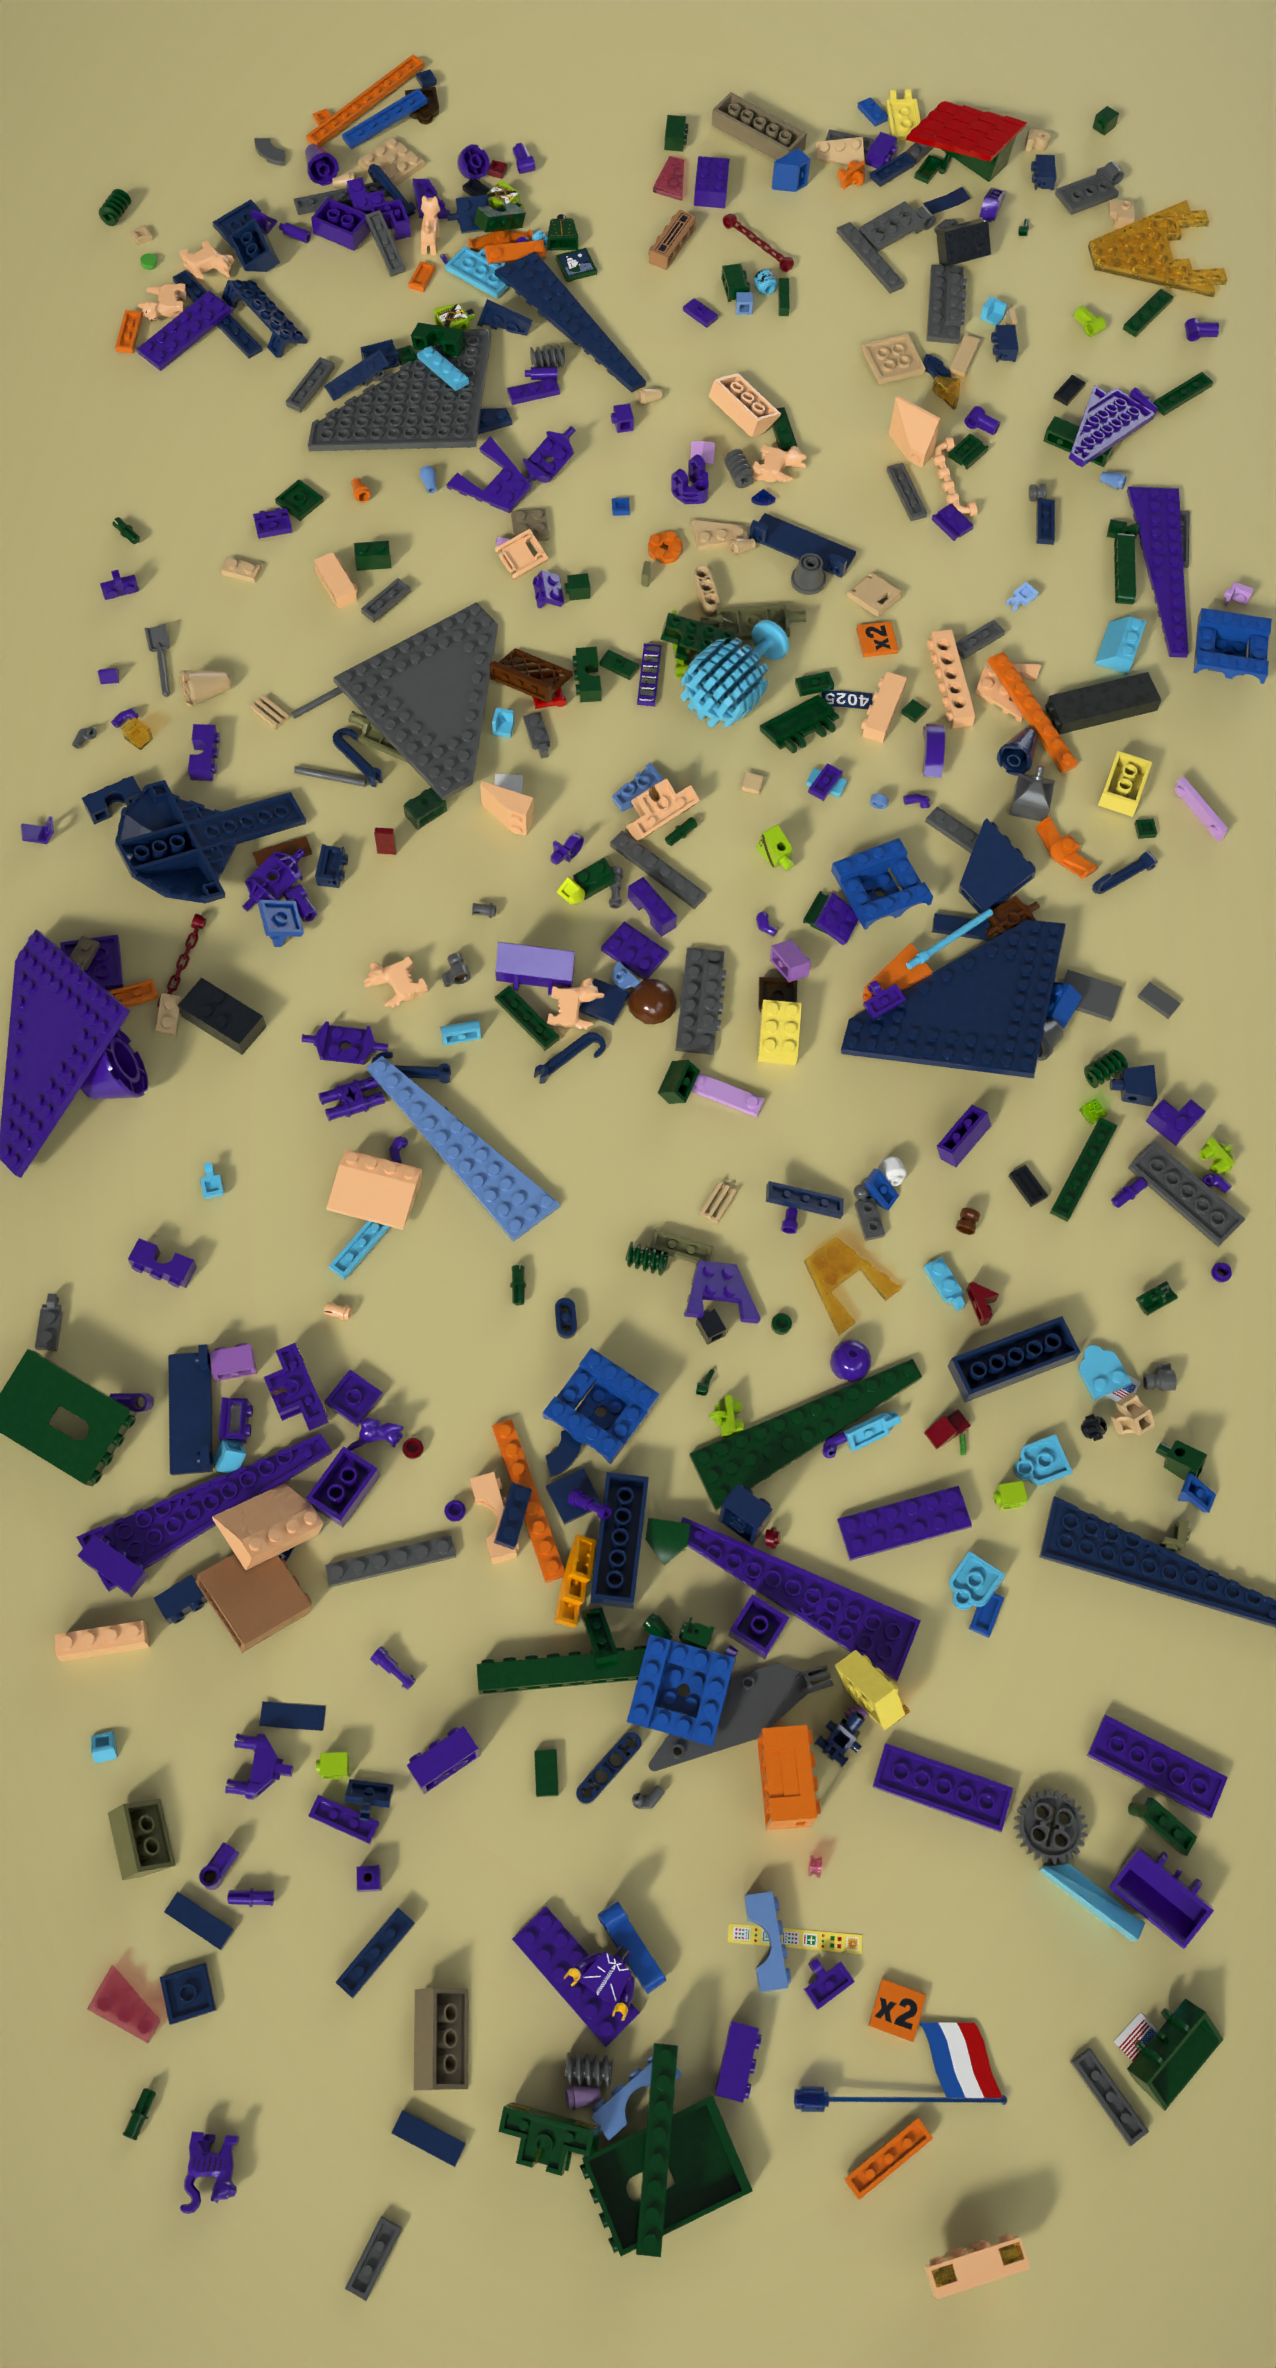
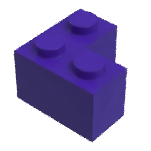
M363 178L347 181L346 189L352 208L369 214L370 205L385 202L382 190L366 193Z
M401 199L370 205V213L378 210L381 211L388 229H391L395 240L411 237L410 221Z
M1163 1099L1151 1111L1146 1122L1177 1146L1200 1122L1206 1111L1192 1099L1180 1111Z

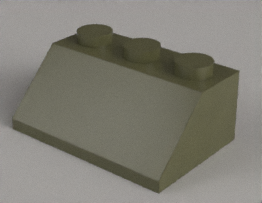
M161 1799L122 1804L108 1812L122 1880L143 1877L176 1866Z

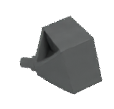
M1037 766L1036 773L1033 776L1019 773L1009 815L1036 821H1042L1047 818L1055 780L1042 776L1043 766Z

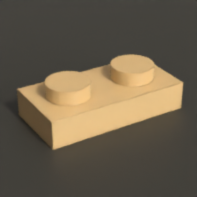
M227 557L221 571L222 575L255 583L261 567L254 563Z
M161 993L155 1032L175 1035L179 1012L177 1005L180 1003L181 996Z

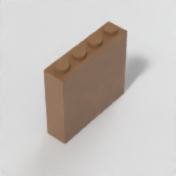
M234 1553L197 1574L196 1584L242 1653L309 1614L312 1606L310 1597L302 1592L298 1579L295 1576H291L287 1563L284 1559H280L278 1555L245 1570Z

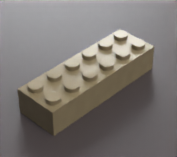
M732 92L713 108L712 126L774 160L782 158L797 148L802 152L805 150L806 132Z

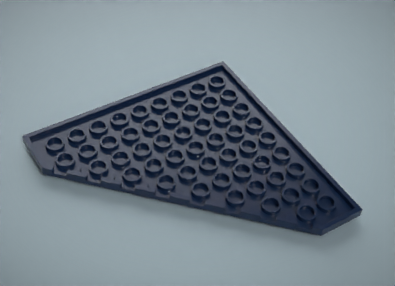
M1026 920L936 970L930 976L902 990L901 992L906 1001L875 1020L871 1018L867 1010L850 1018L843 1039L841 1054L1034 1078L1066 924Z

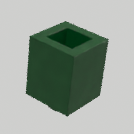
M1106 106L1096 114L1093 129L1105 136L1116 127L1119 113Z
M588 573L567 575V583H564L565 594H569L570 601L590 599Z

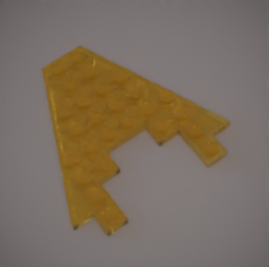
M1187 200L1091 240L1088 244L1093 267L1097 271L1161 285L1167 289L1174 288L1208 297H1214L1215 285H1226L1227 282L1224 268L1192 270L1189 258L1173 259L1168 241L1181 240L1182 233L1180 228L1207 227L1209 223L1206 210L1190 211Z

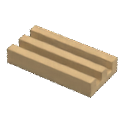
M264 695L261 696L260 700L257 699L255 704L252 703L250 705L252 711L275 729L289 719L288 714ZM259 707H261L263 710H265V711L267 712V714H269L271 717H273L274 719H276L278 722L276 723L273 719H271L268 715H266L262 710H260Z
M719 1181L702 1208L700 1215L718 1224L736 1195L737 1190L731 1189L729 1185H724L723 1182ZM720 1189H722L723 1191L720 1194L717 1201L715 1202L711 1211L709 1212V1214L706 1213L710 1205L714 1201L715 1197L719 1193ZM728 1192L730 1195L728 1196L727 1200L725 1201L717 1216L713 1217V1214L715 1213L721 1201Z

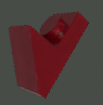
M971 1282L966 1289L980 1326L987 1325L992 1316L991 1307L987 1304L995 1302L999 1294L975 1282Z
M958 1409L947 1417L945 1415L941 1417L924 1434L937 1450L969 1429L971 1425Z

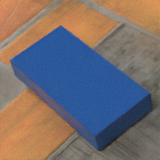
M994 1593L986 1605L977 1607L969 1630L989 1638L1005 1597Z

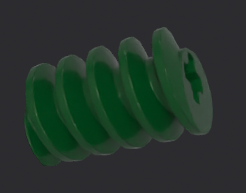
M114 189L99 209L101 220L109 226H115L116 222L119 221V218L122 217V214L128 208V205L131 204L130 196L121 189Z
M1113 1049L1109 1053L1104 1054L1103 1057L1085 1066L1084 1075L1089 1085L1097 1088L1099 1084H1104L1105 1080L1109 1081L1111 1077H1115L1117 1073H1121L1123 1069L1128 1068V1063L1121 1052Z
M632 1241L629 1244L626 1255L628 1267L635 1263V1269L638 1270L642 1265L644 1272L650 1267L652 1274L658 1269L659 1276H662L665 1272L669 1259V1254L666 1257L664 1256V1250L657 1254L656 1248H653L650 1253L647 1245L644 1250H641V1244L639 1243L636 1248H633Z

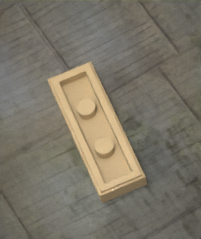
M964 335L949 368L951 374L965 377L980 339Z

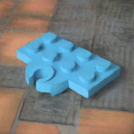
M464 246L445 264L446 271L496 299L509 288L495 276V270L506 265V263L488 265L484 248L476 253Z

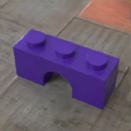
M193 724L192 743L194 750H202L203 752L197 755L190 754L188 772L190 779L213 781V775L217 773L215 758L219 756L217 743H220V732H217L215 725Z
M644 877L628 886V899L638 911L643 908L645 909L650 918V925L661 937L676 928L677 915Z
M139 1238L128 1257L131 1268L139 1273L143 1271L149 1273L156 1280H167L174 1287L179 1288V1286L187 1288L197 1269L195 1261L175 1253L172 1260L168 1263H158L157 1259L161 1253L158 1246Z

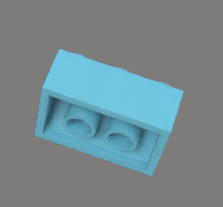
M1129 616L1109 622L1095 664L1129 674L1147 621Z

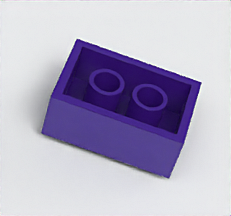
M698 156L694 206L725 208L730 159Z
M327 198L311 217L313 234L355 251L370 233V228L365 219L367 214Z
M343 1446L308 1494L306 1500L315 1510L341 1527H344L380 1477L379 1470Z
M458 1726L447 1733V1738L442 1741L439 1739L428 1746V1751L423 1754L419 1752L409 1759L410 1763L407 1764V1767L423 1794H426L480 1756L477 1745L464 1726L460 1729Z

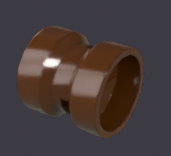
M962 1208L960 1213L961 1219L958 1220L956 1229L963 1234L973 1235L976 1230L975 1224L980 1218V1213L971 1208Z

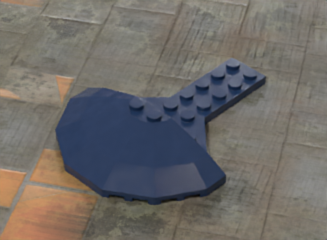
M163 780L145 785L142 788V792L135 796L127 807L122 809L115 846L132 878L166 898L206 904L225 898V891L219 879L237 844L306 824V818L291 792L222 812L216 809L212 811L204 808V805L191 800L187 802L179 799L180 796L172 794L166 781Z

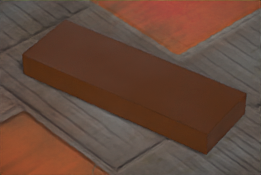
M304 836L253 852V856L259 868L274 852L293 856L299 849H302L305 852L303 857L312 855V850L307 837Z

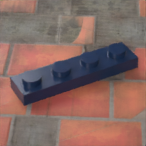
M379 349L324 387L331 399L335 401L388 366L389 363Z
M769 1181L766 1185V1202L841 1219L843 1216L844 1198Z
M397 1908L335 1983L350 1997L354 1998L416 1923Z

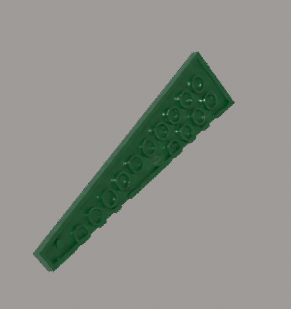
M911 1359L690 1453L689 1457L715 1512L721 1509L722 1503L737 1483L740 1486L745 1485L752 1489L756 1484L766 1480L781 1468L783 1469L792 1461L811 1451L827 1438L834 1436L849 1424L854 1423L883 1402L885 1403L894 1395L899 1394L919 1381L922 1375L914 1360Z

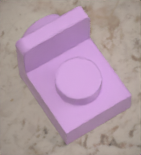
M1234 582L1232 588H1227L1224 598L1227 599L1224 605L1228 606L1230 599L1247 605L1254 589Z

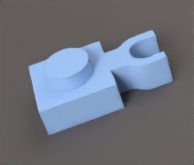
M1025 582L1013 592L1014 597L1006 601V606L1015 604L1012 606V611L1015 612L1021 603L1026 606L1038 596V591Z

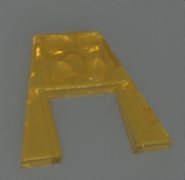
M835 1237L806 1258L804 1263L837 1334L840 1336L852 1327L856 1321L831 1291L858 1271L863 1273L885 1301L899 1292L902 1287L899 1284H895L889 1279L890 1277L883 1272H879L869 1261L862 1259L856 1254L857 1252Z

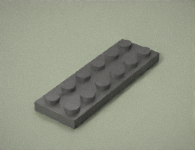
M1156 1141L1128 1167L1138 1178L1144 1179L1147 1186L1217 1247L1245 1221L1242 1215Z

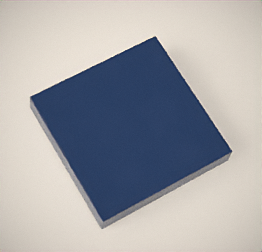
M594 978L592 983L598 988L599 993L604 994V998L582 1002L579 1012L614 1026L629 997V992Z
M584 1468L546 1486V1490L564 1525L592 1512V1510L587 1511L581 1507L576 1508L568 1503V1496L573 1489L583 1491L586 1496L594 1499L595 1503L602 1505Z
M207 1963L160 1977L169 2025L217 2011Z

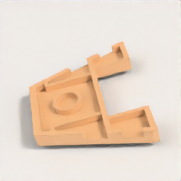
M986 662L975 694L992 705H998L1003 709V712L1012 714L1016 717L1017 721L1021 722L1023 719L1022 713L1014 701H1010V695L988 662ZM1012 663L1020 677L1036 682L1041 665Z

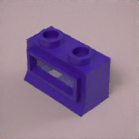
M222 1397L218 1436L220 1441L227 1439L247 1444V1437H251V1424H248L249 1417L253 1415V1405L249 1403L248 1398Z

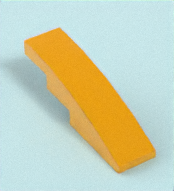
M579 1534L575 1536L558 1597L554 1619L556 1623L572 1628L577 1626L580 1605L584 1603L586 1585L591 1580L596 1540Z

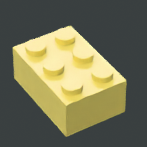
M1117 751L1098 806L1133 817L1152 762Z
M763 1000L757 1062L796 1065L802 1003Z
M854 1650L835 1665L845 1691L884 1731L905 1716L902 1707L904 1702L897 1693L899 1692L898 1687L892 1680L888 1681L880 1668L877 1667L875 1669L865 1654L862 1656L857 1650Z

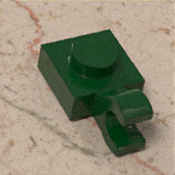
M1110 519L1107 537L1115 538L1116 533L1134 534L1136 538L1139 525L1131 524L1127 526V522Z

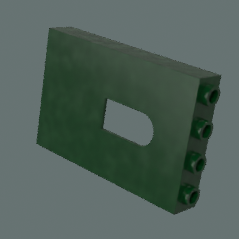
M27 1349L0 1393V1433L88 1486H94V1484L100 1481L102 1477L101 1472L105 1466L111 1463L115 1449L123 1443L126 1431L136 1421L137 1412L30 1349ZM59 1406L87 1422L89 1433L86 1438L79 1441L74 1440L48 1424Z
M713 2096L672 2115L668 2167L675 2185L666 2189L663 2236L753 2191ZM646 2128L596 2151L590 2157L582 2158L584 2164L580 2165L585 2180L590 2178L593 2188L589 2189L594 2204L599 2202L603 2212L599 2216L604 2229L610 2228L612 2237L608 2239L614 2253L619 2251L620 2256L636 2249L640 2201H634L628 2196L626 2186L630 2178L643 2171Z

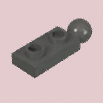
M859 1184L854 1188V1196L860 1201L855 1202L854 1206L864 1239L869 1241L885 1236L875 1198L868 1199L869 1190L864 1184Z

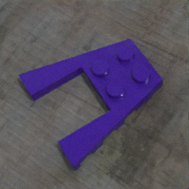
M489 437L479 450L483 455L502 467L501 472L483 491L459 473H456L446 485L449 490L454 489L462 495H469L477 501L487 502L490 506L510 513L532 488L530 483L492 437Z

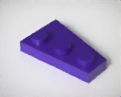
M413 179L412 184L419 218L424 216L421 210L422 197L433 198L436 196L440 207L437 217L438 219H447V214L451 213L449 210H446L443 200H440L437 196V191L430 180Z

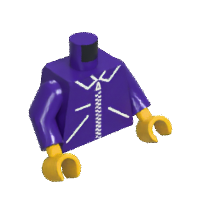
M621 1945L613 1957L605 1951L602 1954L595 1952L582 1958L573 1968L568 1970L564 1975V1979L567 1976H572L574 1982L571 1986H575L578 1981L614 2007L613 2017L615 2012L619 2011L623 2014L621 2021L625 2020L628 2008L634 1997V1978L631 1975V1970L624 1966L632 1954Z

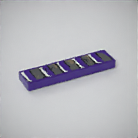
M644 643L637 705L655 707L662 645Z

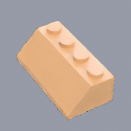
M738 373L714 380L709 398L726 415L732 418L747 435L754 437L763 434L780 417L781 413Z

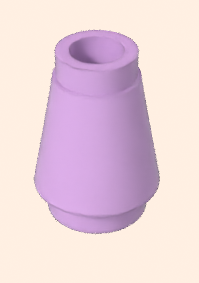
M571 2085L570 2088H566L565 2099L567 2108L577 2110L601 2101L600 2088L597 2086Z

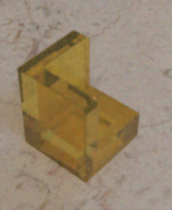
M135 717L121 728L125 740L139 750H142L153 740L150 728Z

